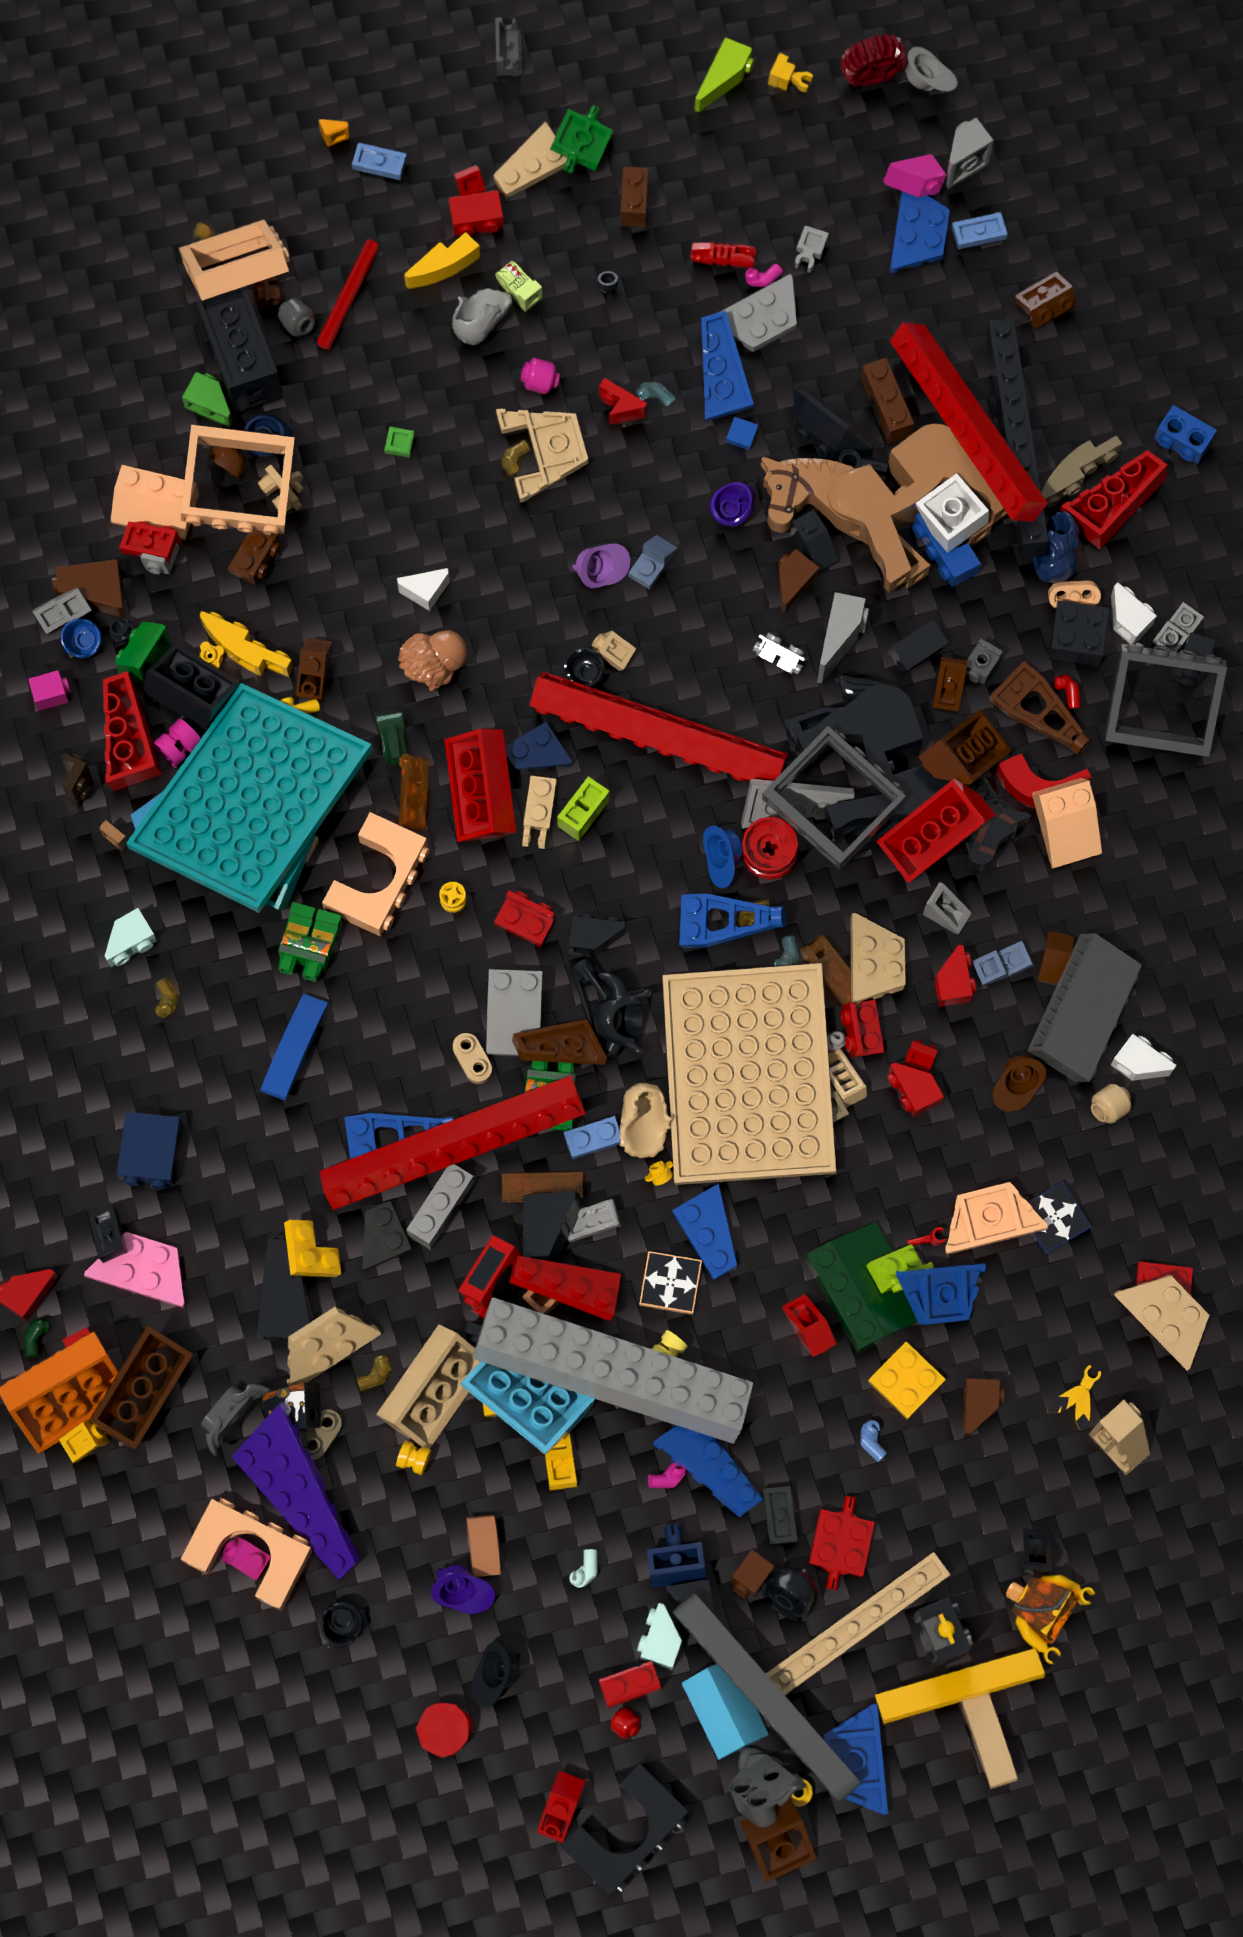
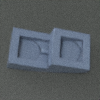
M1023 941L1001 951L995 950L972 961L983 986L1034 966Z

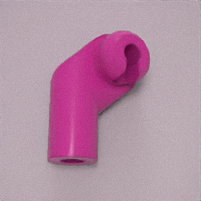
M777 264L772 265L765 273L750 268L745 273L746 282L755 287H767L783 273V270Z

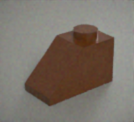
M797 549L790 555L788 553L785 554L778 563L781 611L784 613L810 587L819 574V567Z
M967 1378L964 1382L963 1437H969L998 1410L999 1404H1004V1388H1000V1380Z

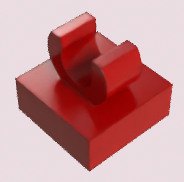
M477 165L454 174L460 196L477 194L486 190Z
M922 1040L912 1041L904 1065L929 1073L938 1050H935V1045L928 1047L921 1044Z

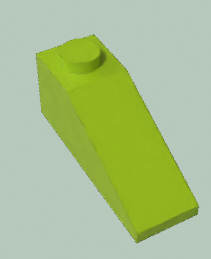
M728 38L724 39L695 98V111L700 112L740 83L745 73L751 72L755 61L752 59L751 47Z

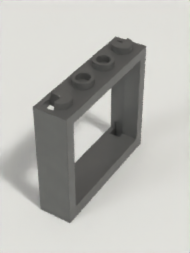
M1140 643L1121 644L1105 729V741L1209 757L1227 670L1226 660L1214 657V654H1207L1206 657L1196 656L1195 652L1181 650L1180 653L1170 652V649L1162 646H1155L1154 649L1144 648ZM1129 660L1216 673L1204 738L1117 725Z
M827 726L762 793V800L840 870L905 804L906 796L897 782L891 783L884 777L886 774L878 765L874 764L872 766L865 760L866 755L858 747L852 748L845 742L847 738L842 733H839L837 730L833 731ZM827 745H830L892 801L844 852L780 795L786 786Z

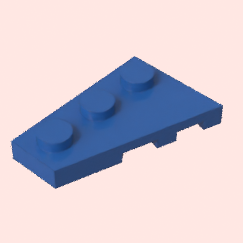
M719 1183L672 1210L674 1217L702 1260L713 1281L737 1268Z

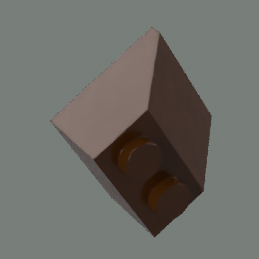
M791 1798L782 1806L775 1805L778 1817L768 1827H758L748 1819L740 1822L747 1843L766 1883L817 1859L802 1818Z

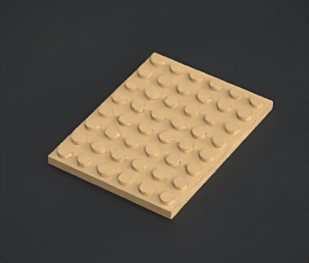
M822 963L663 975L675 1185L836 1174Z

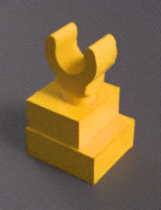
M779 53L770 72L768 84L786 91L790 82H793L800 91L807 92L808 85L802 83V80L811 82L813 75L809 72H794L795 65L788 63V56Z

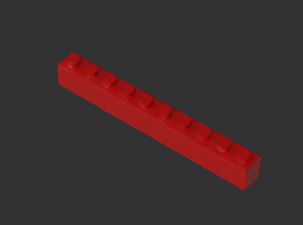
M903 322L890 340L891 344L942 419L950 427L951 432L1011 520L1034 522L1048 502L927 327L923 324Z
M545 671L537 677L529 705L536 708L535 710L541 714L549 715L552 713L560 716V719L565 722L574 723L576 721L585 724L584 727L591 731L602 730L608 732L612 738L632 740L636 746L648 748L649 746L658 749V752L662 755L682 757V760L689 764L696 765L700 763L706 765L707 769L712 772L721 773L723 771L732 774V777L739 781H751V779L774 781L783 772L788 757L787 753Z
M572 1075L323 1169L319 1172L324 1194L332 1209L335 1210L586 1114L580 1094Z

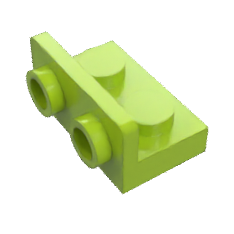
M912 1244L875 1259L866 1265L881 1294L890 1290L893 1293L903 1290L896 1276V1271L934 1267L932 1262L925 1265L922 1264Z

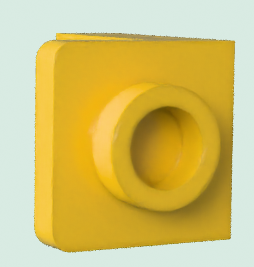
M89 1421L82 1422L59 1439L72 1463L80 1461L97 1447L105 1446L109 1443L106 1434Z

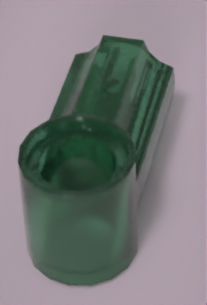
M402 711L376 715L386 764L399 765L408 761Z

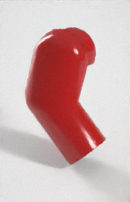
M1067 674L1056 676L1054 679L1055 688L1058 690L1064 689L1067 693L1068 708L1081 707L1078 684Z

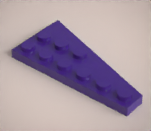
M284 1401L270 1413L231 1457L302 1538L309 1541V1547L336 1578L341 1580L355 1567L360 1558L347 1530L342 1529L335 1515L338 1513L334 1503L330 1504L324 1492L327 1490L309 1451L305 1450L298 1437L300 1432L296 1424L292 1425L286 1412L289 1409Z

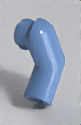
M869 1420L861 1428L860 1444L862 1448L879 1462L887 1452L877 1443L880 1425L875 1420Z

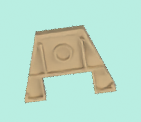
M496 409L502 434L525 428L528 429L539 472L514 478L520 503L588 464L587 452L575 413L543 411L542 414L528 413V410L511 412L506 411V409Z

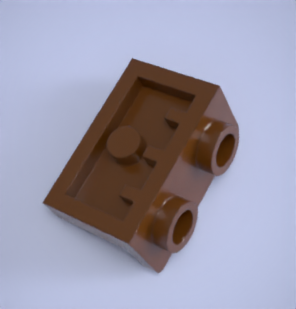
M1058 272L1051 274L1015 295L1016 303L1030 315L1031 325L1035 329L1076 305L1073 286Z
M258 530L249 532L227 568L228 572L256 586L258 580L266 576L269 569L268 563L271 558H275L281 549L278 534L266 535L263 531Z

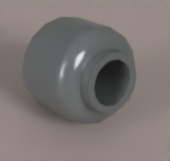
M291 299L280 306L277 320L279 325L288 333L298 337L308 334L313 329L315 315L313 310L301 300Z

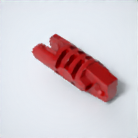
M715 242L692 243L691 260L709 265L716 263L717 266H727L730 264L731 267L752 268L755 263L756 248L737 244L729 246L728 243H718V245Z

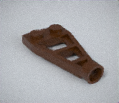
M1025 661L989 696V701L1008 717L1066 745L1077 755L1081 754L1091 742V739L1083 733V730L1045 678ZM1031 692H1038L1046 702V708L1040 714H1032L1021 707V703ZM1052 711L1057 712L1065 721V725L1058 731L1044 723V719ZM1076 735L1077 738L1073 741L1072 737Z

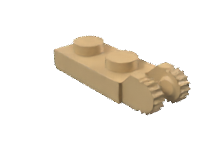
M538 776L530 777L523 823L524 835L522 846H529L531 829L541 830L538 845L539 848L545 849L547 831H550L557 779Z

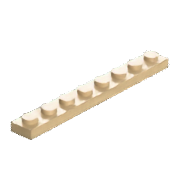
M933 1552L774 1667L766 1675L784 1695L788 1694L949 1577V1572Z

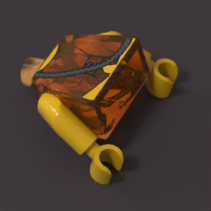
M1063 1575L1042 1576L1040 1579L1032 1577L1025 1588L1013 1582L1006 1593V1597L1016 1602L1012 1611L1017 1616L1015 1623L1023 1639L1033 1648H1036L1037 1652H1042V1659L1049 1664L1054 1663L1048 1659V1652L1053 1650L1060 1656V1651L1055 1647H1048L1047 1643L1053 1644L1077 1602L1081 1605L1091 1604V1602L1083 1598V1593L1095 1594L1092 1588L1086 1587L1081 1589L1079 1584Z

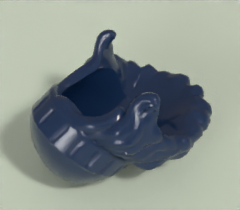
M1067 511L1062 513L1056 512L1055 516H1050L1046 523L1049 541L1046 556L1032 558L1035 566L1034 569L1039 579L1046 583L1065 582L1074 575L1077 569L1075 548L1079 544V528L1073 516Z

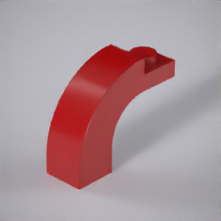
M1022 753L998 763L996 774L1006 791L1019 802L1035 808L1032 792L1079 778L1089 781L1092 778L1088 769H1085L1062 780H1043L1030 770Z

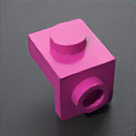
M235 1536L225 1546L224 1555L221 1560L257 1581L271 1556L246 1540Z

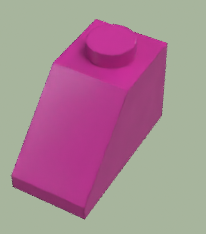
M929 154L890 163L884 183L913 196L923 197L939 193L946 174L934 156Z

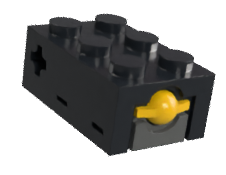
M949 1597L918 1609L911 1618L933 1670L964 1658L972 1650L970 1646L973 1644V1639L968 1628L963 1629L959 1618L962 1617L958 1604L956 1601L951 1603Z

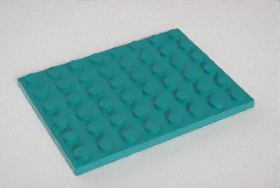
M241 683L126 843L127 847L260 913L373 750L372 745Z

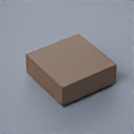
M105 820L100 826L103 837L123 851L127 846L126 836Z

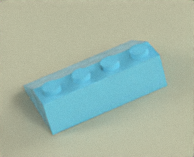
M480 1362L460 1384L545 1455L590 1411L595 1401V1398L484 1362Z

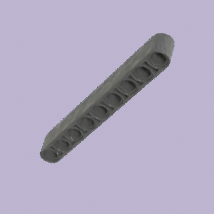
M695 1593L673 1611L684 1627L839 1803L861 1785L849 1768Z

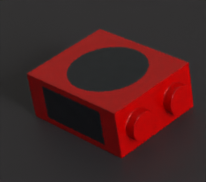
M494 1235L488 1241L458 1290L465 1298L463 1302L472 1308L471 1311L483 1319L492 1297L507 1302L517 1286L509 1283L513 1262L517 1256H522L513 1245Z

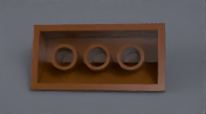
M980 709L918 757L922 761L925 770L930 772L934 778L948 781L955 778L963 784L970 785L1010 753L1012 749Z
M146 1326L89 1419V1422L126 1447L136 1449L193 1354L150 1326Z

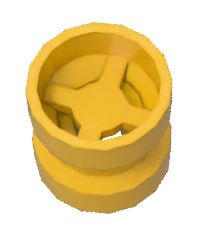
M405 1440L400 1449L396 1466L402 1469L412 1467L414 1473L423 1475L431 1449L421 1447L417 1450V1447L412 1442Z

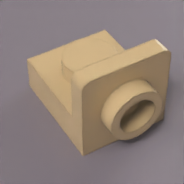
M613 631L599 634L592 643L593 650L619 671L624 670L636 650L635 647Z

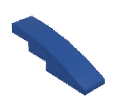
M306 994L302 995L262 1084L261 1092L286 1100L306 1061V1054L317 1035V1028L327 1010L328 1002Z

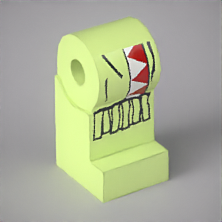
M509 262L495 274L501 286L525 312L542 299V286L535 280L532 281L515 262Z

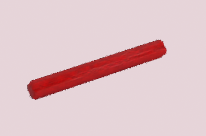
M371 239L366 241L317 340L320 348L330 349L379 250V244Z

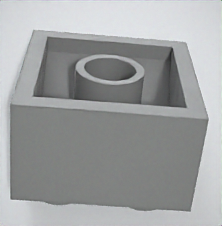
M977 118L970 122L965 121L956 128L945 183L947 189L989 164L993 139Z

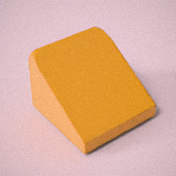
M319 120L320 132L327 146L350 138L347 122Z

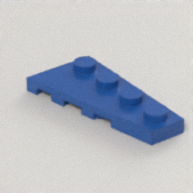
M726 310L702 317L705 421L707 422L753 408L754 403Z
M676 1425L653 1442V1445L659 1450L662 1448L672 1457L671 1460L678 1466L682 1465L693 1474L692 1478L699 1484L703 1483L712 1490V1495L738 1517L743 1516L763 1500L716 1438Z

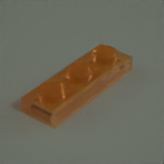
M582 1172L502 1174V1202H523V1195L576 1191L583 1198Z

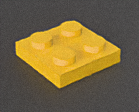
M905 1342L868 1382L908 1420L946 1379L911 1345Z

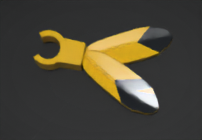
M1091 1365L1084 1370V1377L1080 1385L1057 1397L1049 1408L1051 1413H1061L1076 1403L1075 1421L1080 1430H1084L1090 1420L1089 1390L1101 1376V1371L1097 1372L1096 1378L1088 1376L1087 1372L1091 1369Z

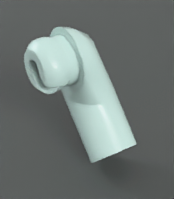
M595 1549L584 1550V1565L578 1570L573 1571L569 1576L571 1584L579 1588L586 1586L597 1576V1550Z

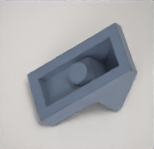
M658 535L654 536L644 543L643 553L629 571L628 577L650 590L678 548Z

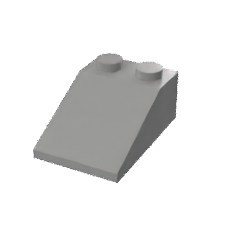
M840 593L834 594L817 683L825 681L857 642L859 632L864 633L869 608H864L866 598Z
M489 969L486 1055L519 1056L512 1042L513 1034L541 1028L542 971Z

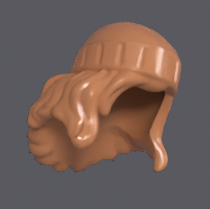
M451 630L440 631L432 636L419 633L413 635L402 644L398 661L401 662L399 668L404 670L406 677L413 681L425 683L427 686H430L429 690L433 692L436 688L451 681L454 671L462 667L466 662L468 651L464 639Z

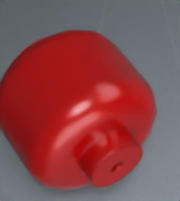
M623 1708L613 1715L610 1727L619 1737L627 1739L630 1735L634 1737L639 1733L640 1728L638 1726L641 1723V1719L630 1708Z

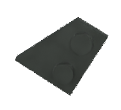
M390 1200L365 1211L362 1258L364 1272L412 1251Z

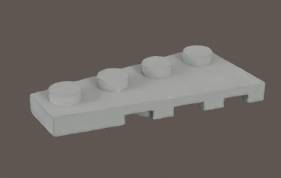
M751 779L741 820L742 828H748L753 822L765 817H775L784 820L762 800V793L773 781ZM789 783L780 793L805 818L814 817L815 820L826 819L824 815L825 805L850 801L854 799L855 795L852 788Z

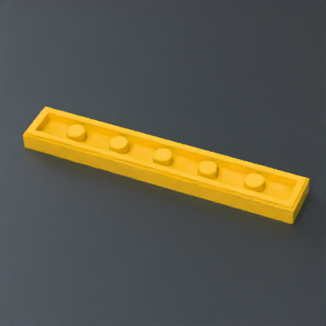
M1034 1648L876 1694L875 1699L883 1723L886 1724L1045 1677V1673L1037 1650Z

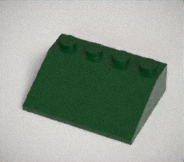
M877 1222L832 1240L809 1252L805 1258L808 1267L857 1354L918 1323L904 1291L901 1290L893 1293L890 1290L881 1294L866 1267L871 1261L893 1252Z

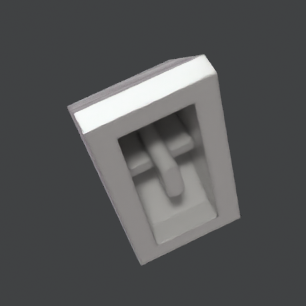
M940 882L927 901L923 912L924 916L955 934L960 933L972 914Z

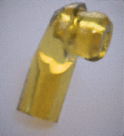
M768 898L751 902L770 907ZM741 911L737 919L739 926L753 925L755 913Z
M163 978L156 983L162 998L155 1011L159 1017L166 1018L174 1012L178 1003V996L168 979Z

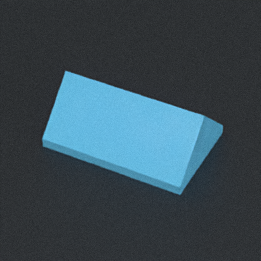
M718 1664L704 1669L681 1683L718 1760L769 1735L757 1709Z

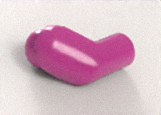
M672 1463L663 1474H650L648 1476V1487L674 1488L685 1476L686 1468Z

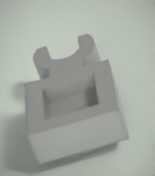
M805 225L797 245V252H800V254L795 259V268L798 269L799 264L805 261L808 263L807 272L810 273L813 270V257L821 258L829 233Z

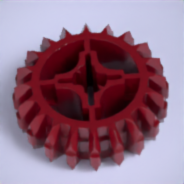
M884 34L882 36L876 35L872 38L868 37L863 41L859 40L857 44H852L851 49L845 51V54L841 57V70L845 79H847L849 84H853V86L862 85L865 87L866 85L879 84L883 81H888L891 77H896L897 73L903 71V67L907 65V51L901 39L896 38L895 35L888 36V34Z

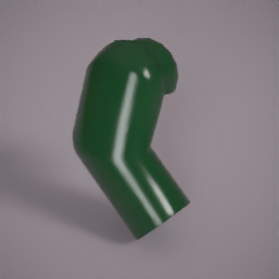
M37 1318L33 1320L25 1331L24 1345L27 1358L39 1356L38 1339L41 1334L48 1333L51 1328L50 1322L47 1319Z

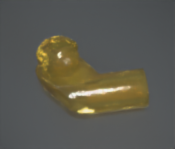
M525 440L504 452L502 468L509 475L519 470V466L516 464L518 457L530 451Z
M379 1355L375 1357L371 1373L356 1378L360 1391L379 1386L385 1382L390 1371V1362L386 1356Z

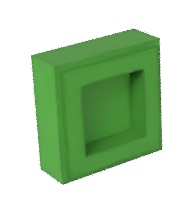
M389 427L384 449L385 453L410 458L415 431Z

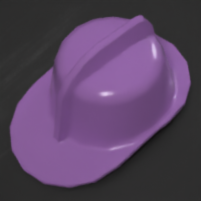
M620 544L601 545L582 551L576 560V564L572 565V568L576 570L584 585L589 588H598L621 581L630 568V556L626 548Z

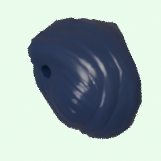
M270 415L252 417L246 422L244 431L293 437L292 430L285 422ZM250 450L254 455L261 457H270L277 454Z

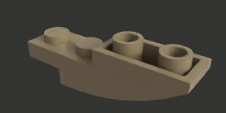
M1117 435L1096 448L1088 440L1071 452L1057 466L1044 485L1041 494L1048 502L1045 507L1050 509L1056 506L1064 496L1075 495L1082 489L1085 476L1092 474L1100 464L1104 462L1108 464L1114 461L1119 456L1122 446Z

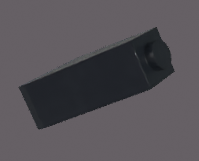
M576 1191L523 1195V1257L557 1263L583 1204V1198Z

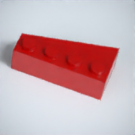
M1147 450L1122 466L1120 471L1112 476L1108 475L1103 478L1101 483L1092 489H1086L1080 493L1079 497L1075 500L1061 506V513L1064 511L1069 512L1078 525L1079 534L1101 549L1166 480L1167 464Z
M128 671L103 679L106 784L113 791L163 775L135 679Z

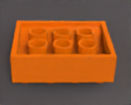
M92 1332L40 1364L33 1366L18 1377L6 1382V1384L0 1387V1396L11 1416L39 1454L58 1443L60 1438L82 1422L89 1421L119 1371L95 1332Z

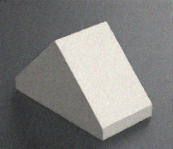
M448 568L397 578L399 593L430 611L450 583Z

